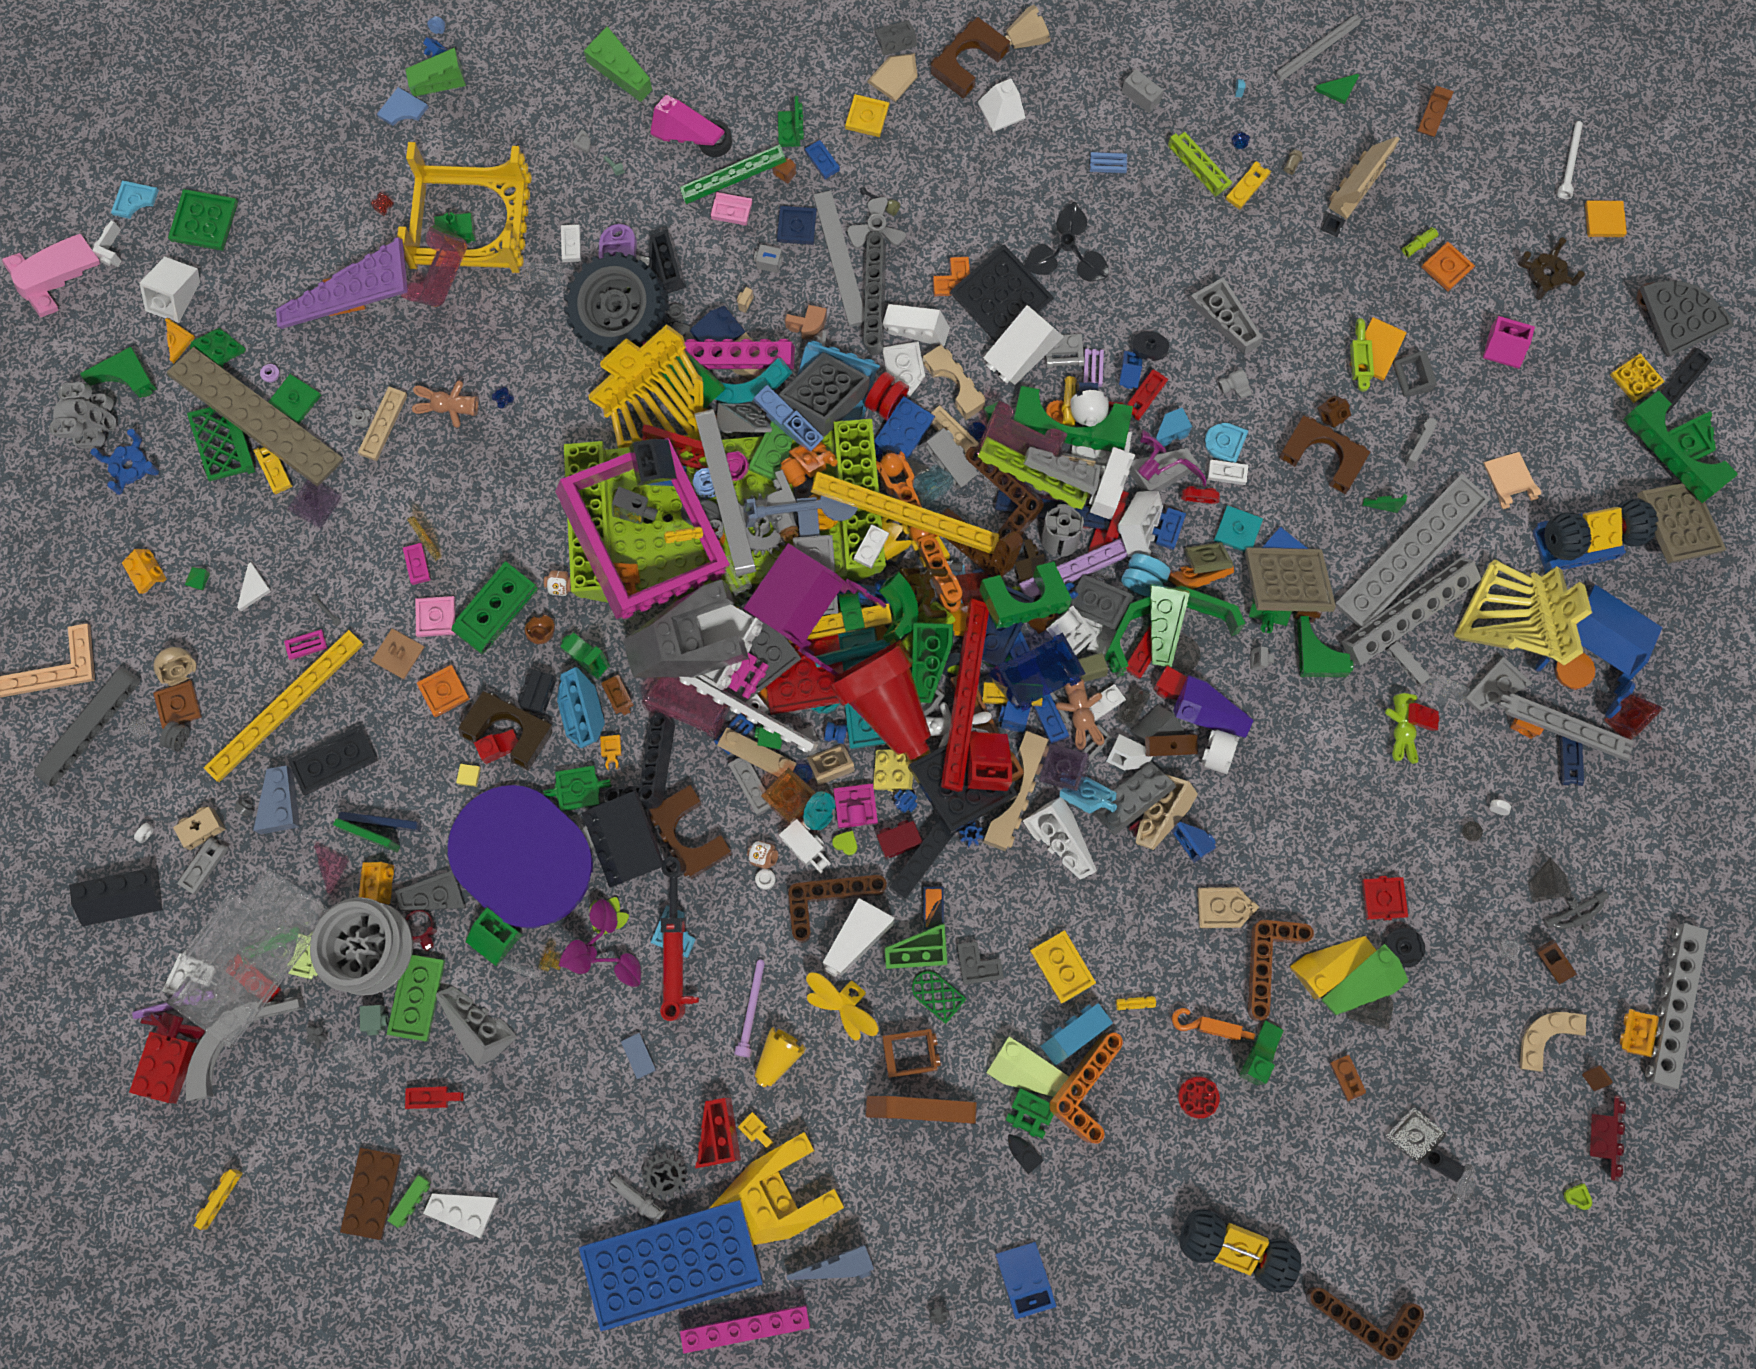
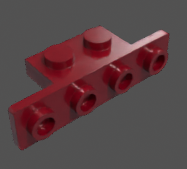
M1615 1096L1614 1116L1592 1114L1590 1143L1591 1157L1612 1159L1611 1180L1619 1182V1177L1623 1176V1165L1620 1164V1156L1624 1155V1144L1621 1143V1135L1625 1134V1123L1622 1122V1114L1626 1112V1102L1620 1096Z

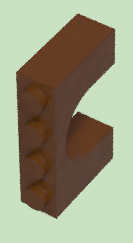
M978 16L974 21H970L962 33H958L954 41L943 49L942 54L939 57H935L931 62V75L963 99L975 87L976 77L959 65L956 60L957 56L964 50L978 49L998 63L1010 50V40Z
M1303 415L1280 454L1279 459L1295 467L1309 446L1317 443L1329 445L1337 452L1340 461L1339 468L1329 486L1346 494L1371 451L1361 444L1350 441L1347 436L1339 435L1332 428L1317 423L1314 418Z
M689 785L664 800L658 808L649 809L652 813L649 818L654 826L659 825L662 832L659 834L664 843H670L672 848L669 851L672 856L684 860L686 863L684 876L689 875L692 880L733 854L721 835L698 848H688L677 841L675 832L679 820L702 805L695 791Z

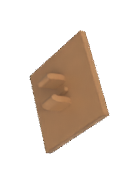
M391 629L371 661L398 677L405 679L423 651L424 646Z

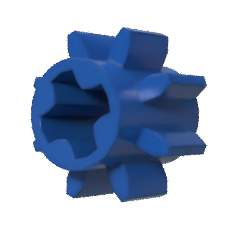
M899 790L894 795L896 800L894 805L901 812L906 813L907 810L912 812L916 808L917 803L915 801L917 796L910 790H905L904 792Z
M975 822L969 827L965 825L964 828L966 830L959 832L960 835H964L960 842L966 841L968 848L973 843L979 846L977 840H983L984 836L979 835L983 828L977 829ZM968 831H970L971 833H976L975 839H973L972 837H967Z

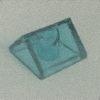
M936 465L914 479L913 488L922 508H925L953 488V476Z

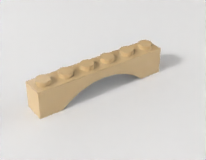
M1026 731L1018 751L1024 771L1020 792L1011 807L1000 817L991 821L983 843L1006 851L1007 847H1012L1015 839L1012 833L1014 828L1019 829L1022 818L1019 815L1021 810H1026L1029 803L1026 797L1028 792L1032 793L1036 782L1033 779L1035 774H1040L1043 766L1040 760L1042 756H1047L1050 748L1047 745L1049 739Z

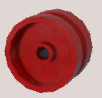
M884 372L871 388L865 401V407L872 412L879 410V416L888 421L903 396H907L909 385L902 381L895 383V377L888 372Z

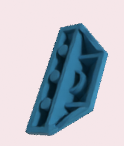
M575 667L561 674L557 703L566 737L577 744L579 748H584L597 742L605 721L596 687Z

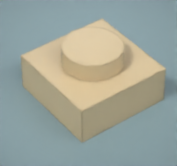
M746 287L744 292H740L738 295V307L744 313H746L754 298L752 289Z

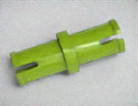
M1430 227L1422 235L1414 237L1412 242L1402 248L1403 254L1409 258L1418 250L1424 249L1426 244L1438 237L1437 230Z

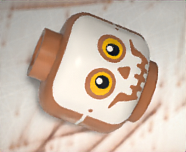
M552 570L544 578V587L547 588L550 595L566 596L571 592L570 574L567 571Z
M763 841L755 842L749 847L747 852L751 865L763 869H769L778 860L776 847Z

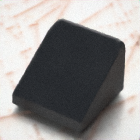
M1329 213L1321 230L1338 237L1346 220Z

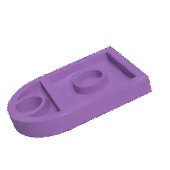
M615 224L608 227L602 233L599 240L600 259L604 258L603 253L607 252L613 256H616V252H622L625 256L630 254L636 258L637 239L630 227L623 224ZM622 231L621 236L614 237L616 232Z

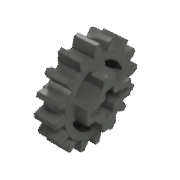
M663 1153L662 1158L659 1155H655L656 1161L649 1159L650 1167L643 1168L647 1171L646 1175H642V1178L647 1179L643 1186L650 1187L647 1192L648 1194L653 1191L655 1192L654 1198H658L660 1194L663 1200H666L667 1194L674 1198L675 1191L677 1193L682 1192L679 1188L680 1185L686 1186V1183L682 1181L683 1178L688 1177V1175L682 1172L686 1169V1166L680 1167L682 1160L675 1161V1155L673 1154L670 1158H668L667 1153ZM666 1162L663 1168H654L657 1164ZM674 1166L678 1171V1177L673 1173L672 1169ZM668 1171L667 1175L673 1180L662 1182V1177L657 1173ZM651 1175L656 1179V1187L652 1183ZM670 1183L675 1185L672 1189L663 1191L666 1185Z

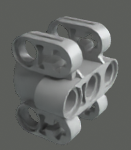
M82 382L63 384L58 390L60 401L54 408V420L49 426V432L59 438H72L73 444L81 449L101 447L105 441V435L102 431H112L116 428V419L109 413L114 404L113 399L105 394H92L91 387Z

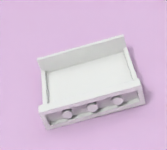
M731 604L697 616L705 646L739 636L744 640L748 653L752 647L753 639L762 630L763 623ZM742 661L698 677L723 691L724 688L730 685L731 677L740 668Z

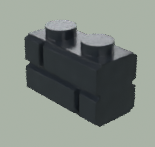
M532 669L531 674H527L525 678V691L519 695V706L523 710L544 716L557 681L556 677L552 674Z

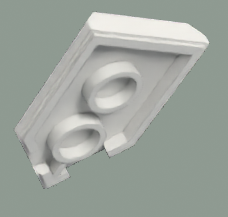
M919 341L884 347L882 352L886 372L895 377V383L902 381L909 385L907 395L911 396L925 377Z

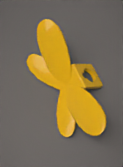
M811 972L806 976L808 985L815 992L807 995V1001L821 1009L839 1010L844 1029L853 1040H859L861 1032L869 1036L877 1035L878 1025L868 1013L855 1006L866 994L855 982L850 981L839 993L834 985L821 974ZM849 989H855L858 992V996H849Z

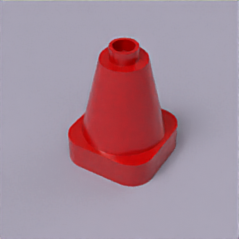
M899 640L842 672L831 681L830 686L841 705L849 703L896 755L905 753L907 758L912 760L930 749L925 740L931 736L910 670L913 660L902 641Z

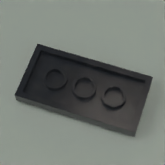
M361 725L288 759L302 794L305 796L378 761Z

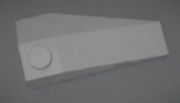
M450 987L436 994L465 1052L477 1066L495 1059L516 1039L517 1036L501 1019L495 1021L487 1015L489 1013L488 1010L485 1008L480 1010L473 1006V1000L455 987Z

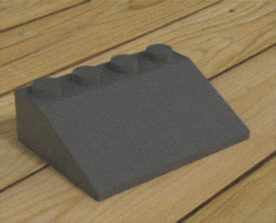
M823 352L778 396L794 412L798 411L825 437L834 428V422L841 421L868 394L870 377Z

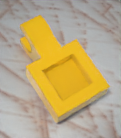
M753 1112L738 1126L751 1142L758 1139L766 1148H769L774 1143L763 1132L767 1126Z

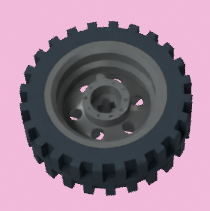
M609 252L603 253L604 258L600 259L596 255L592 257V263L587 264L584 262L581 265L583 267L581 272L575 271L572 275L575 277L573 283L568 282L569 295H564V301L568 303V307H564V313L569 316V319L566 321L573 328V334L590 349L604 356L612 352L626 338L641 348L644 342L649 341L662 329L663 322H668L665 311H670V305L666 302L669 296L663 287L665 285L658 278V275L642 260H638L630 254L625 256L622 252H616V256L611 255ZM609 287L613 288V290L607 292V289ZM628 287L631 288V291L629 293H627ZM601 302V308L597 309V304ZM639 305L637 310H633V308ZM625 319L629 322L627 326H625Z

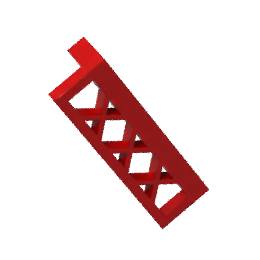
M644 424L642 441L669 438L681 465L697 470L708 468L701 465L698 461L706 457L702 441ZM689 451L692 452L694 458L683 460L680 454Z

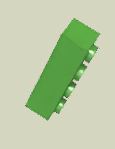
M418 1175L387 1221L397 1228L404 1227L408 1221V1216L414 1213L416 1204L422 1201L424 1192H428L431 1182L422 1175Z

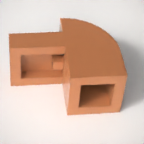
M808 305L805 318L787 314L785 319L786 328L795 333L801 331L802 339H812L824 329L827 309Z

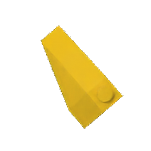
M1363 936L1306 954L1292 964L1290 969L1313 999L1316 1000L1343 981L1377 950L1367 937Z

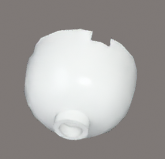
M1086 390L1083 391V395L1077 397L1076 394L1070 400L1072 416L1082 425L1095 426L1102 422L1108 414V397H1105L1101 391Z

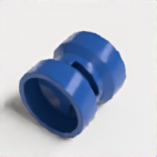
M827 722L824 741L831 742L833 740L839 744H844L847 725L841 724L838 726L833 722Z

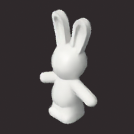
M945 702L940 704L943 717L925 716L931 736H943L939 748L948 743L952 717ZM981 712L973 715L971 731L976 729L977 732L989 733L986 730L973 728V725L990 721L991 714L989 712Z

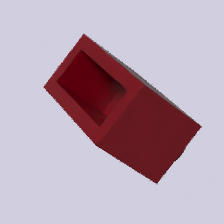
M902 821L897 824L898 827L890 829V827L884 828L876 835L885 860L921 846L922 840L914 821Z

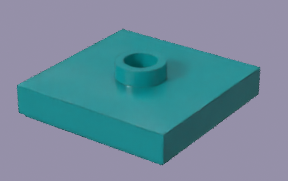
M1227 505L1214 541L1222 542L1223 545L1245 552L1246 548H1253L1263 518Z

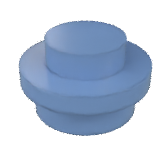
M434 16L428 20L427 25L433 33L442 34L445 31V22L440 17Z

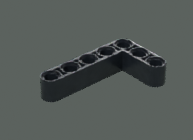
M658 712L651 717L640 784L609 788L604 794L605 802L637 790L644 810L658 808L663 803L675 731L674 722L664 713Z

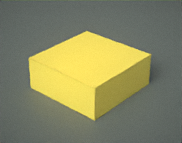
M460 764L456 783L477 787L481 768L479 766Z

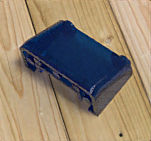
M1063 632L1054 636L1053 640L1045 642L1041 646L1013 660L997 665L988 673L992 682L1016 710L1021 709L1024 712L1033 707V702L1068 684L1072 687L1082 681L1080 678L1086 673Z

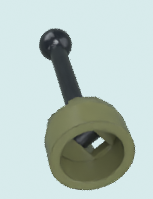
M864 187L860 189L862 195L866 194L873 199L879 198L868 192ZM889 200L885 210L888 214L895 216L901 204L896 200Z

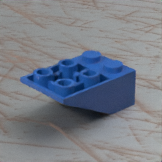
M1036 1242L995 1254L1015 1319L1057 1307Z

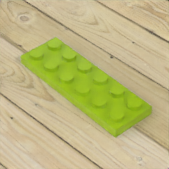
M986 437L978 455L984 463L993 464L1000 471L1014 475L1019 481H1026L1032 484L1035 489L1044 490L1050 493L1053 498L1061 499L1067 502L1069 506L1082 510L1088 492H1084L1079 488L1030 468L1024 464L1026 456Z

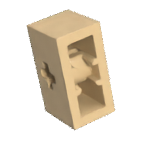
M209 806L198 809L195 815L190 818L181 819L178 825L173 827L183 847L188 850L194 849L206 842L210 837H214L226 830L215 809Z

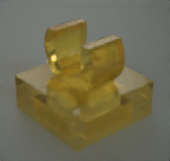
M546 949L538 968L546 972L549 971L550 967L560 970L559 961L554 959L557 953Z

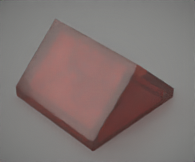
M1629 695L1621 702L1622 708L1610 719L1606 718L1604 721L1620 736L1631 740L1638 736L1663 708L1634 695Z

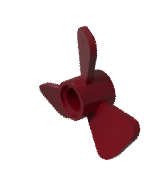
M163 1012V1014L151 1013L150 1016L143 1017L140 1021L141 1024L158 1026L156 1029L157 1033L176 1038L177 1034L180 1033L190 1039L199 1040L206 1031L201 1027L183 1025L184 1018Z

